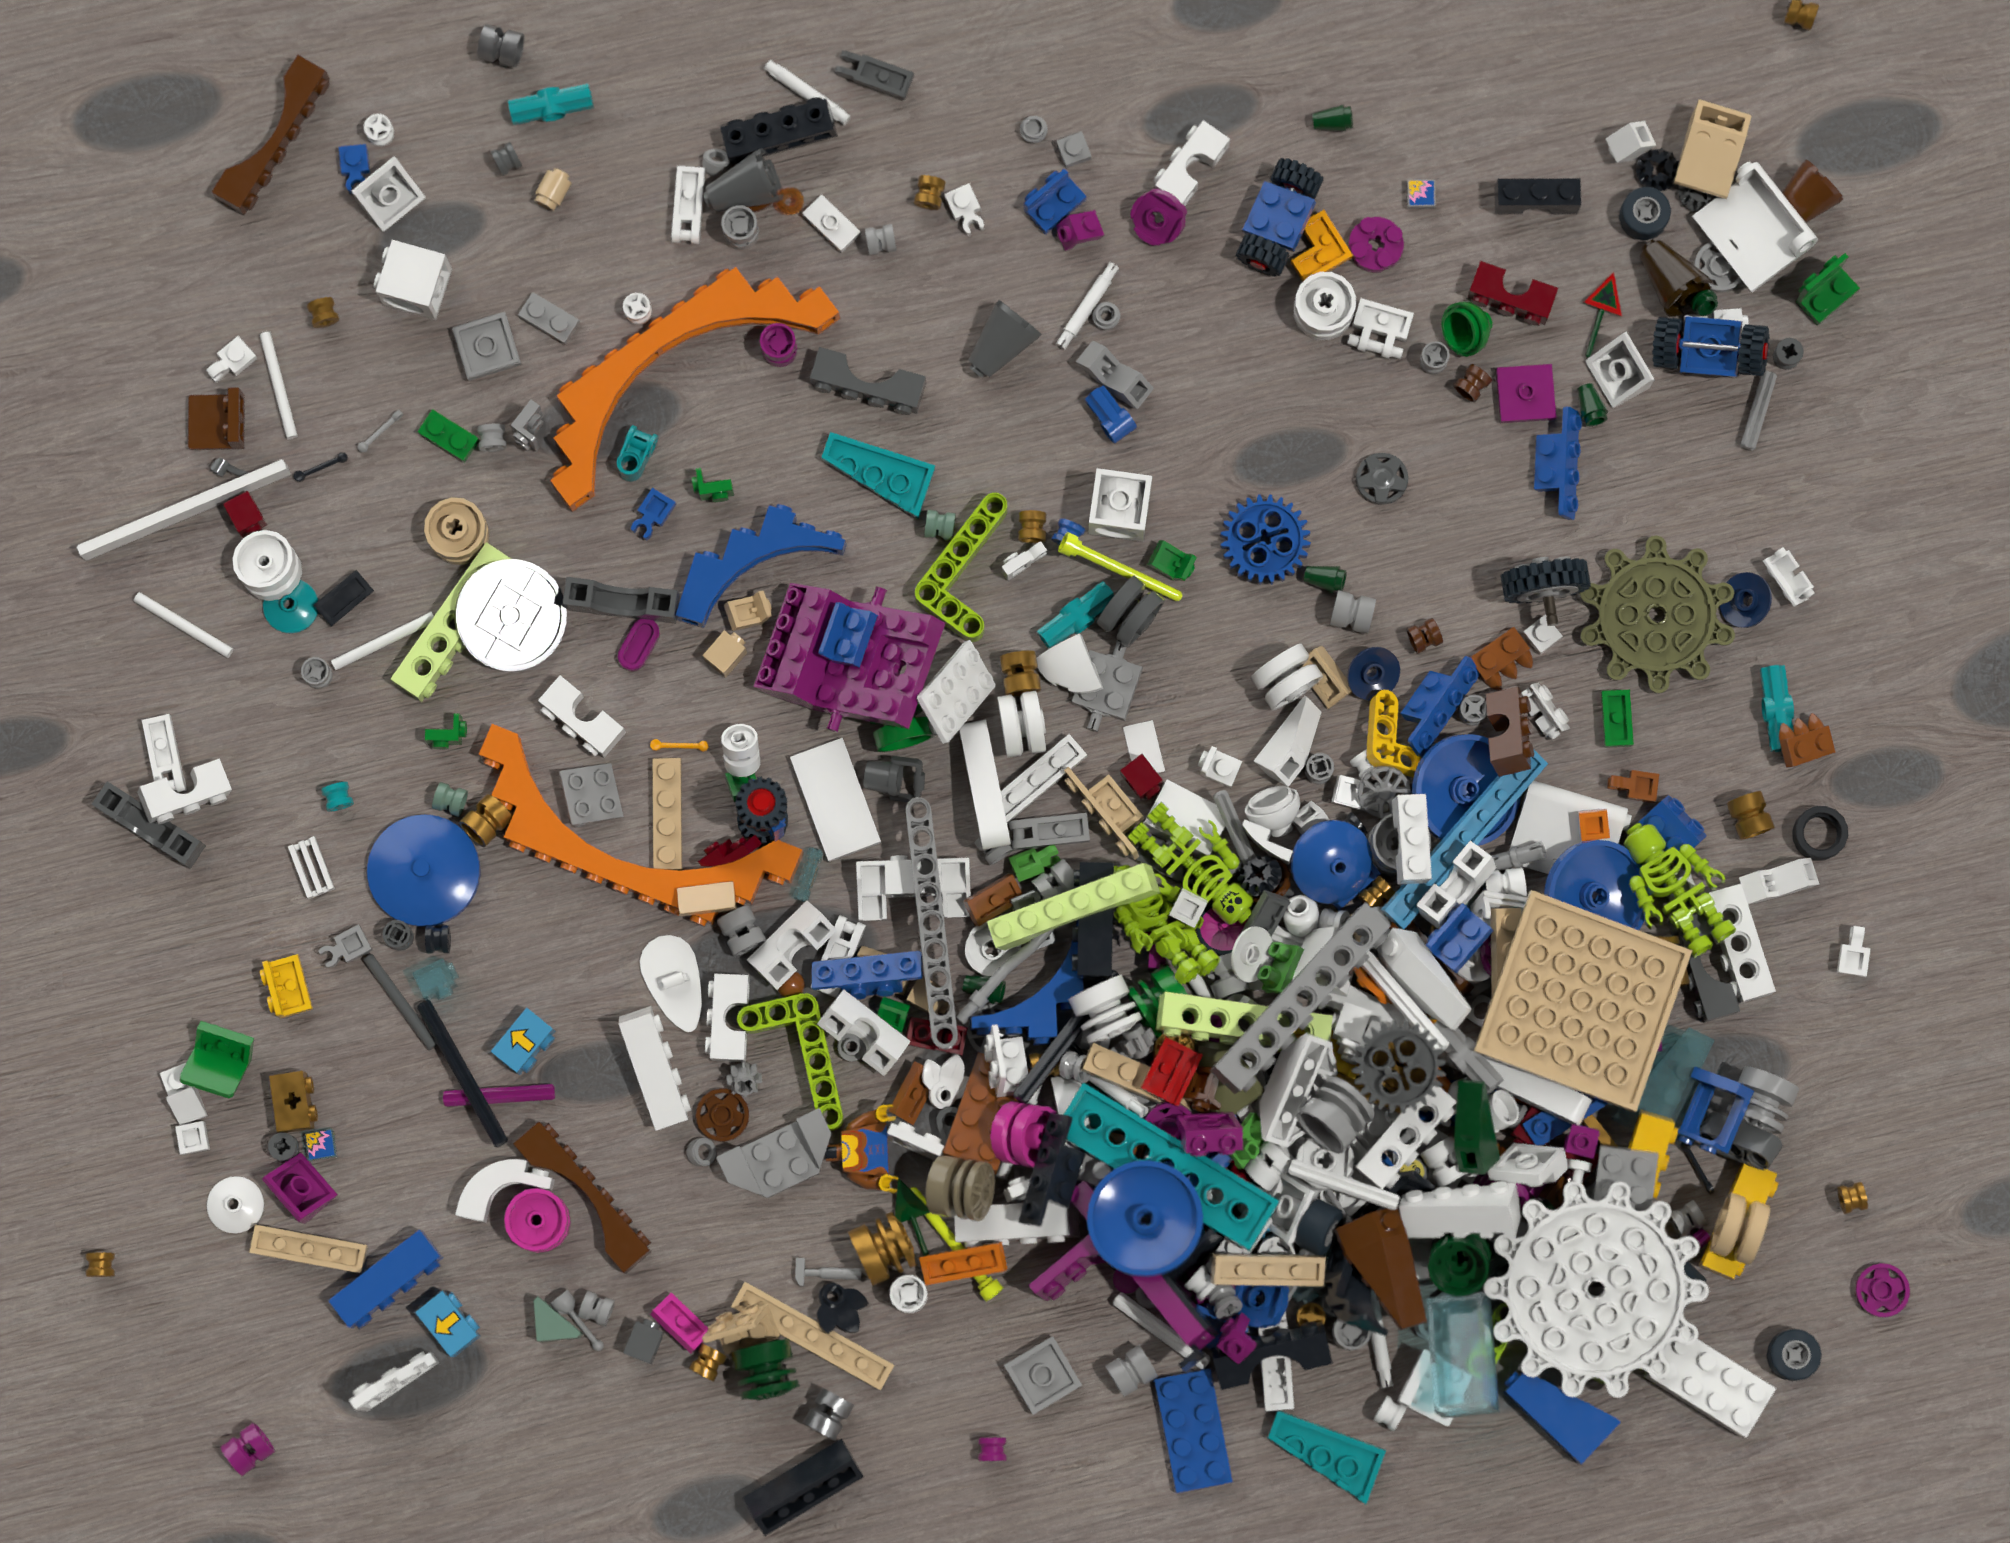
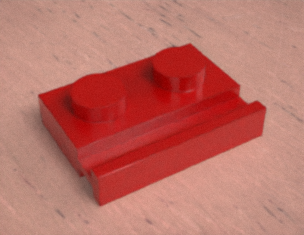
M1165 1037L1140 1089L1178 1107L1203 1055Z

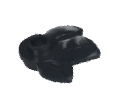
M837 1283L825 1284L818 1294L821 1306L816 1316L820 1328L826 1334L831 1333L836 1326L844 1332L857 1333L860 1328L857 1310H861L868 1305L867 1299L856 1289H844ZM828 1294L834 1295L836 1297V1301H830L828 1299Z

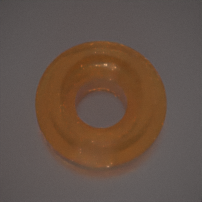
M790 187L779 192L778 195L783 194L784 196L783 200L777 202V207L782 213L794 215L802 210L804 198L798 189ZM789 198H793L796 201L792 206L786 205L785 202Z

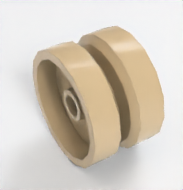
M451 497L438 502L430 509L425 519L424 532L428 544L441 560L449 564L464 565L473 562L486 542L489 544L490 531L486 519L474 503L464 498ZM456 529H462L461 531H456L455 535H453Z
M1731 1192L1727 1196L1718 1215L1711 1240L1710 1252L1727 1256L1734 1247L1735 1261L1751 1265L1765 1233L1770 1206L1754 1201L1746 1211L1745 1197Z

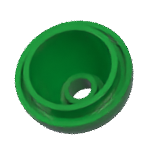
M1465 301L1456 302L1448 306L1443 313L1441 322L1442 333L1446 343L1456 354L1470 357L1479 353L1486 346L1490 337V330L1493 326L1492 318L1487 312L1473 303Z

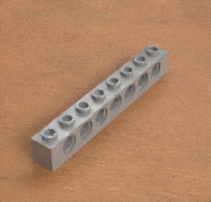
M1367 903L1361 905L1214 1065L1210 1072L1234 1094L1241 1090L1247 1092L1257 1081L1254 1077L1260 1069L1265 1072L1275 1062L1276 1058L1273 1057L1275 1052L1279 1048L1284 1051L1294 1041L1295 1038L1292 1034L1298 1027L1303 1030L1313 1020L1310 1014L1316 1007L1321 1010L1332 999L1329 993L1335 987L1341 989L1351 978L1347 973L1354 966L1359 969L1370 957L1366 952L1372 946L1377 949L1388 936L1385 932L1390 925ZM1354 932H1358L1363 936V945H1357L1353 941ZM1335 953H1341L1345 957L1346 963L1344 966H1340L1335 962ZM1316 973L1325 975L1327 979L1326 986H1320L1316 982ZM1298 993H1302L1308 998L1307 1007L1298 1004ZM1279 1014H1284L1289 1018L1290 1025L1288 1028L1282 1027L1279 1024ZM1261 1034L1267 1035L1270 1038V1048H1264L1259 1043V1036ZM1241 1055H1247L1251 1058V1069H1246L1241 1065Z

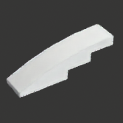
M1264 1292L1261 1296L1257 1295L1256 1297L1259 1306L1265 1301ZM1286 1311L1277 1326L1258 1328V1335L1265 1336L1272 1334L1277 1329L1287 1328ZM1272 1356L1262 1360L1261 1371L1265 1411L1294 1409L1290 1358L1286 1356Z

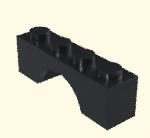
M1306 1322L1300 1327L1290 1330L1281 1328L1269 1335L1249 1336L1257 1345L1239 1364L1233 1361L1220 1348H1211L1221 1390L1249 1384L1251 1373L1256 1365L1272 1356L1292 1358L1304 1370L1333 1364L1323 1322Z

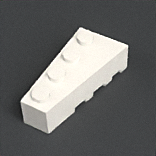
M652 1006L620 1016L619 1027L655 1130L657 1131L688 1120L687 1112L691 1111L687 1095L681 1096L678 1085H681L682 1081L678 1069H672L669 1059L673 1055L668 1041L663 1042L660 1032L664 1031L659 1015H654Z
M1504 1181L1481 1187L1476 1184H1470L1461 1189L1452 1190L1448 1187H1442L1432 1192L1413 1190L1403 1194L1399 1204L1401 1218L1408 1238H1440L1445 1233H1450L1454 1238H1465L1470 1233H1480L1481 1238H1492L1494 1236L1493 1233H1504L1505 1238H1515L1522 1215L1516 1183L1507 1184Z
M1048 1202L1041 1227L1019 1223L1023 1203L991 1205L986 1217L979 1222L970 1219L964 1220L955 1215L956 1242L965 1243V1248L980 1246L982 1242H1002L1003 1246H1008L1009 1241L1020 1240L1021 1245L1037 1244V1239H1048V1243L1065 1242V1238L1080 1237L1079 1210L1073 1202L1070 1203L1069 1208L1060 1207Z

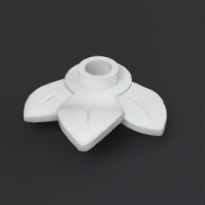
M957 1054L950 1057L942 1066L929 1059L925 1061L923 1066L922 1082L929 1089V1100L936 1108L944 1109L951 1107L956 1099L963 1097L969 1077L964 1076V1063ZM943 1090L947 1092L946 1099L944 1100L941 1099V1092Z

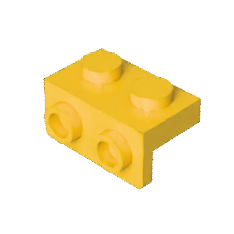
M298 954L272 962L268 960L262 962L264 969L260 970V976L263 985L269 987L271 996L267 997V1002L271 1013H275L281 1019L313 1010Z

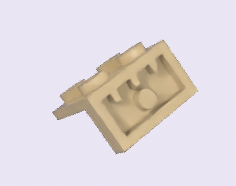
M752 1304L743 1308L741 1313L732 1315V1312H726L717 1316L716 1321L708 1327L709 1330L702 1339L704 1343L720 1339L725 1355L739 1349L776 1340L780 1334L768 1304L760 1307L757 1304Z

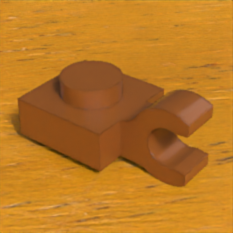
M1631 770L1629 778L1611 775L1608 778L1607 789L1626 790V799L1655 803L1659 774Z

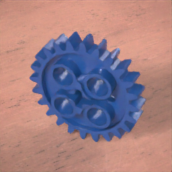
M1259 494L1256 503H1253L1248 497L1246 498V507L1240 503L1236 505L1238 514L1232 511L1229 512L1228 516L1232 522H1223V526L1229 530L1223 531L1220 534V537L1227 539V541L1221 543L1220 547L1222 549H1229L1223 558L1233 559L1229 568L1232 569L1238 566L1237 576L1240 577L1245 572L1248 573V582L1254 576L1258 577L1259 585L1262 584L1264 578H1268L1270 585H1273L1275 576H1278L1283 582L1285 580V572L1291 576L1294 575L1293 565L1298 568L1302 567L1303 564L1298 558H1307L1308 553L1302 550V548H1309L1311 542L1303 540V538L1310 536V531L1302 530L1307 525V520L1298 521L1301 510L1292 513L1293 503H1289L1286 507L1283 506V497H1280L1277 503L1273 502L1272 494H1269L1267 501H1263ZM1269 516H1275L1279 519L1280 525L1274 528L1269 527L1265 523V519ZM1243 527H1250L1255 534L1251 538H1244L1239 530ZM1283 529L1288 530V533L1286 534H1280L1272 537L1270 539L1269 545H1266L1264 541L1257 543L1260 541L1261 535L1263 534L1266 538H1269L1279 533ZM1280 541H1286L1291 545V550L1286 553L1280 552L1276 548V544ZM1257 543L1248 550L1242 549V547L1245 545ZM1261 552L1265 555L1266 560L1263 563H1255L1251 559V554Z

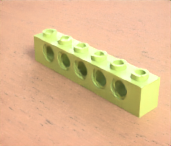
M487 542L484 544L391 677V681L396 686L420 702L425 697H431L437 687V684H435L441 674L443 676L447 674L452 667L453 661L451 659L457 651L461 653L465 648L458 636L457 630L449 628L451 620L455 618L456 600L462 586L482 566L494 561L511 558ZM440 640L447 642V647L443 652L437 653L433 651L436 642ZM421 664H430L431 670L427 675H418L417 670Z
M1164 992L1159 998L1156 1030H1162L1164 1035L1171 1037H1180L1181 1033L1192 1035L1194 1040L1208 1041L1209 1037L1219 1038L1222 1044L1234 1045L1245 1033L1238 1027V1020L1245 1019L1251 1026L1268 1006ZM1183 1011H1189L1194 1015L1193 1024H1187L1183 1021ZM1311 1013L1310 1015L1313 1017V1020L1304 1028L1305 1033L1330 1041L1333 1016ZM1284 1014L1278 1015L1279 1024L1282 1027L1288 1028L1290 1025L1289 1018ZM1211 1015H1217L1221 1018V1028H1215L1211 1025ZM1293 1033L1292 1036L1295 1038L1294 1041H1296L1297 1038L1295 1037V1035H1294V1033ZM1261 1034L1259 1036L1261 1046L1264 1048L1265 1045L1271 1046L1270 1038L1267 1035Z

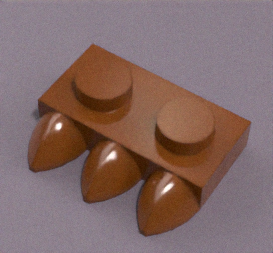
M1512 627L1471 656L1477 666L1476 669L1486 685L1495 690L1502 689V679L1499 672L1508 678L1517 679V667L1514 661L1526 668H1532L1533 665L1530 647L1515 627Z
M1811 713L1809 716L1808 727L1799 718L1795 720L1793 731L1785 723L1781 724L1779 741L1786 768L1835 753L1829 725L1824 726L1823 722L1814 713Z

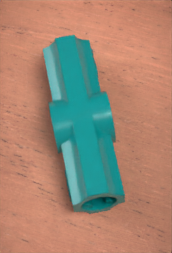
M589 84L564 89L548 87L539 90L536 95L508 100L513 125L541 119L546 122L556 121L564 118L566 114L594 108Z
M1102 581L1080 599L1075 598L1059 611V615L1037 631L1045 646L1050 649L1067 640L1073 634L1077 635L1087 629L1115 596L1113 591Z
M1772 665L1760 669L1763 690L1761 708L1763 720L1767 722L1770 751L1782 752L1779 730L1781 724L1785 723L1793 731L1794 704L1792 696L1788 692L1785 665Z

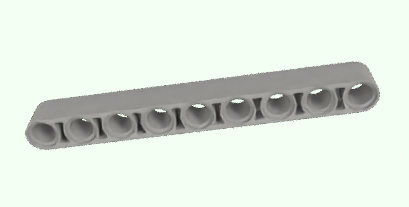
M916 797L911 799L906 806V819L930 1025L934 1044L940 1049L947 1050L955 1046L958 1040L933 819L928 801ZM917 804H922L927 809L926 815L920 819L914 818L911 815L912 807ZM920 832H925L930 836L929 843L923 847L914 843L915 835ZM923 860H928L933 864L932 872L927 875L917 871L919 862ZM926 888H932L937 893L936 899L931 903H926L920 898L921 892ZM929 916L937 917L940 921L938 929L934 931L925 929V919ZM933 944L940 945L943 948L942 956L938 959L929 958L927 955L929 946ZM936 972L943 973L947 978L945 985L939 988L934 987L930 983L931 976ZM944 1000L950 1005V1010L946 1015L939 1016L934 1012L933 1008L937 1001ZM945 1028L952 1031L953 1039L950 1043L941 1044L937 1040V1033L941 1029Z

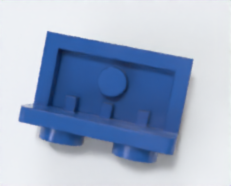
M1669 795L1638 822L1642 826L1653 824L1666 842L1664 851L1672 847L1679 851L1683 844H1689L1694 848L1707 837L1700 822L1696 819H1691L1686 814L1683 804L1678 799L1672 798Z

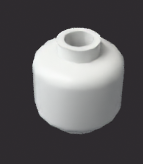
M1306 895L1291 897L1289 899L1290 904L1283 915L1285 928L1294 936L1305 937L1313 929H1318L1320 915L1317 904Z

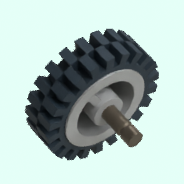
M1570 556L1559 557L1553 561H1549V557L1532 559L1530 564L1517 565L1515 568L1510 569V571H1505L1501 574L1504 601L1516 604L1543 602L1545 615H1547V626L1558 625L1555 606L1556 598L1576 595L1591 587L1587 561L1579 558L1571 560Z

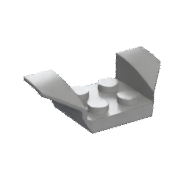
M820 1108L797 1118L796 1122L743 1147L738 1146L717 1156L716 1158L728 1183L770 1198L818 1175L831 1137L830 1129Z

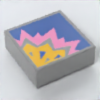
M1435 179L1407 180V209H1435Z

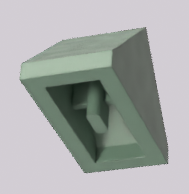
M538 1296L534 1300L537 1342L579 1339L582 1337L583 1333L543 1299Z

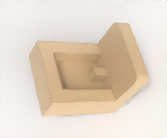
M758 591L751 597L729 601L724 605L732 631L761 625L772 616L771 603L766 598L764 591Z

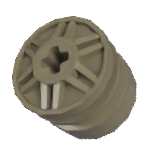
M946 1155L937 1157L929 1171L926 1184V1202L930 1213L945 1217L957 1215L961 1219H970L977 1222L983 1220L989 1212L994 1196L995 1177L991 1164L985 1161L977 1162L972 1159L964 1162L959 1157Z

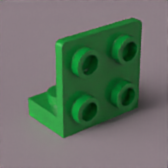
M1846 253L1839 258L1836 255L1830 258L1823 265L1824 268L1818 273L1819 275L1813 273L1802 283L1803 286L1798 290L1800 295L1795 302L1817 326L1860 290V287L1842 269L1849 258Z

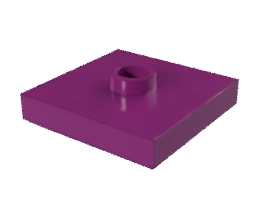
M1552 364L1496 368L1500 424L1556 420Z

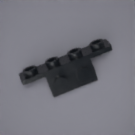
M1053 1113L1049 1115L1019 1217V1223L1023 1225L1041 1227L1048 1202L1064 1208H1069L1085 1153L1065 1145L1073 1119L1068 1115Z

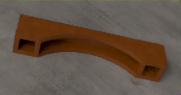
M298 54L283 77L285 87L284 107L273 135L252 157L236 166L227 168L211 192L217 201L242 215H245L247 210L254 208L258 200L257 194L262 186L266 187L269 184L273 175L271 173L276 164H280L284 160L287 153L286 148L290 141L297 139L301 131L300 125L305 118L308 119L315 109V101L319 95H324L329 87L330 78L326 70Z
M540 1121L537 1122L513 1144L532 1166L564 1175L575 1182L587 1194L602 1222L605 1236V1252L622 1272L627 1274L652 1252L648 1248L651 1241L641 1230L636 1233L629 1224L633 1220L623 1209L617 1211L611 1203L614 1201V1198L604 1187L599 1190L595 1186L593 1181L596 1177L586 1166L581 1169L574 1160L578 1156L567 1144L564 1147L559 1144L556 1138L560 1135L549 1123L544 1126Z

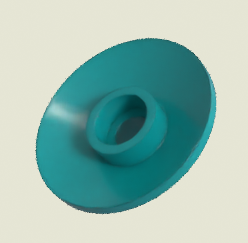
M300 580L292 593L284 596L282 599L264 600L263 612L268 623L276 630L288 634L298 633L307 629L315 621L318 610L313 605L319 600L313 588ZM290 599L293 600L294 606L290 609L285 608V602Z

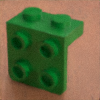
M200 1021L196 1031L195 1047L180 1074V1082L212 1094L232 1098L252 1060L254 1038Z

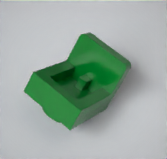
M696 468L697 476L692 477L694 493H699L701 501L712 499V502H724L729 500V496H734L731 479L704 483L702 469Z
M1159 540L1147 565L1173 581H1185L1195 569L1194 562L1197 557L1193 554L1182 552L1164 540Z
M454 713L453 730L425 729V741L428 745H432L433 749L444 750L449 749V745H462V738L467 737V721H463L460 713Z

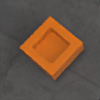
M1607 809L1579 812L1582 841L1610 838Z

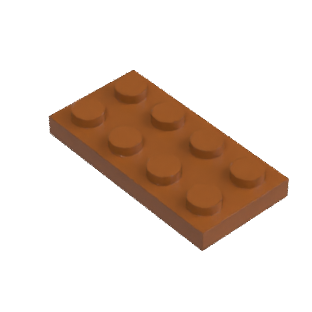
M978 1052L942 1155L959 1157L964 1162L969 1159L977 1162H988L991 1164L994 1174H996L1001 1161L996 1158L992 1150L990 1138L992 1123L1003 1105L1010 1101H1018L1014 1096L996 1097L995 1088H990L988 1072L991 1071V1062H986L984 1053Z

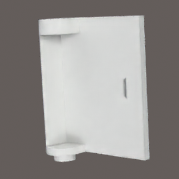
M1747 162L1737 170V182L1731 186L1727 199L1716 197L1695 213L1693 218L1749 290L1754 292L1813 247L1818 238L1758 162Z
M1533 781L1526 789L1522 810L1510 848L1514 846L1521 848L1542 841L1546 853H1544L1547 856L1546 859L1523 864V867L1549 874L1556 859L1564 851L1577 843L1583 842L1581 840L1579 822L1580 811L1607 809L1610 838L1598 840L1611 841L1617 844L1622 830H1628L1632 815L1627 814L1628 808Z

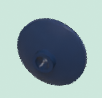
M1750 572L1739 573L1726 582L1733 587L1734 596L1728 603L1720 605L1722 615L1730 624L1740 628H1749L1759 624L1767 616L1772 603V594L1768 583L1761 576ZM1750 597H1752V603L1750 606H1748L1747 601Z
M1367 648L1357 654L1349 665L1347 671L1349 688L1357 697L1364 700H1371L1381 690L1392 691L1400 677V664L1397 657L1386 648ZM1373 667V671L1367 674V671Z

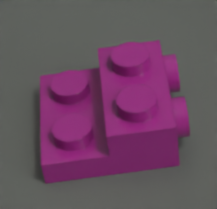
M1233 1112L1176 1115V1126L1181 1133V1145L1184 1151L1191 1156H1204L1207 1152L1216 1151L1219 1154L1230 1155L1234 1154L1235 1150H1243V1127Z

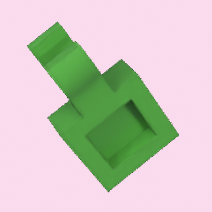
M1049 845L1039 852L1032 848L1009 857L1011 867L1019 882L1045 872L1044 867L1051 869L1052 866L1061 860L1059 856L1051 858L1059 854L1055 845Z

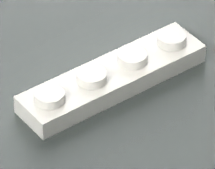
M1070 734L1001 790L1007 824L1066 775L1064 770L1067 767L1072 770L1087 757V754Z

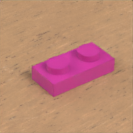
M672 1293L650 1314L690 1354L703 1343L702 1337L709 1330Z

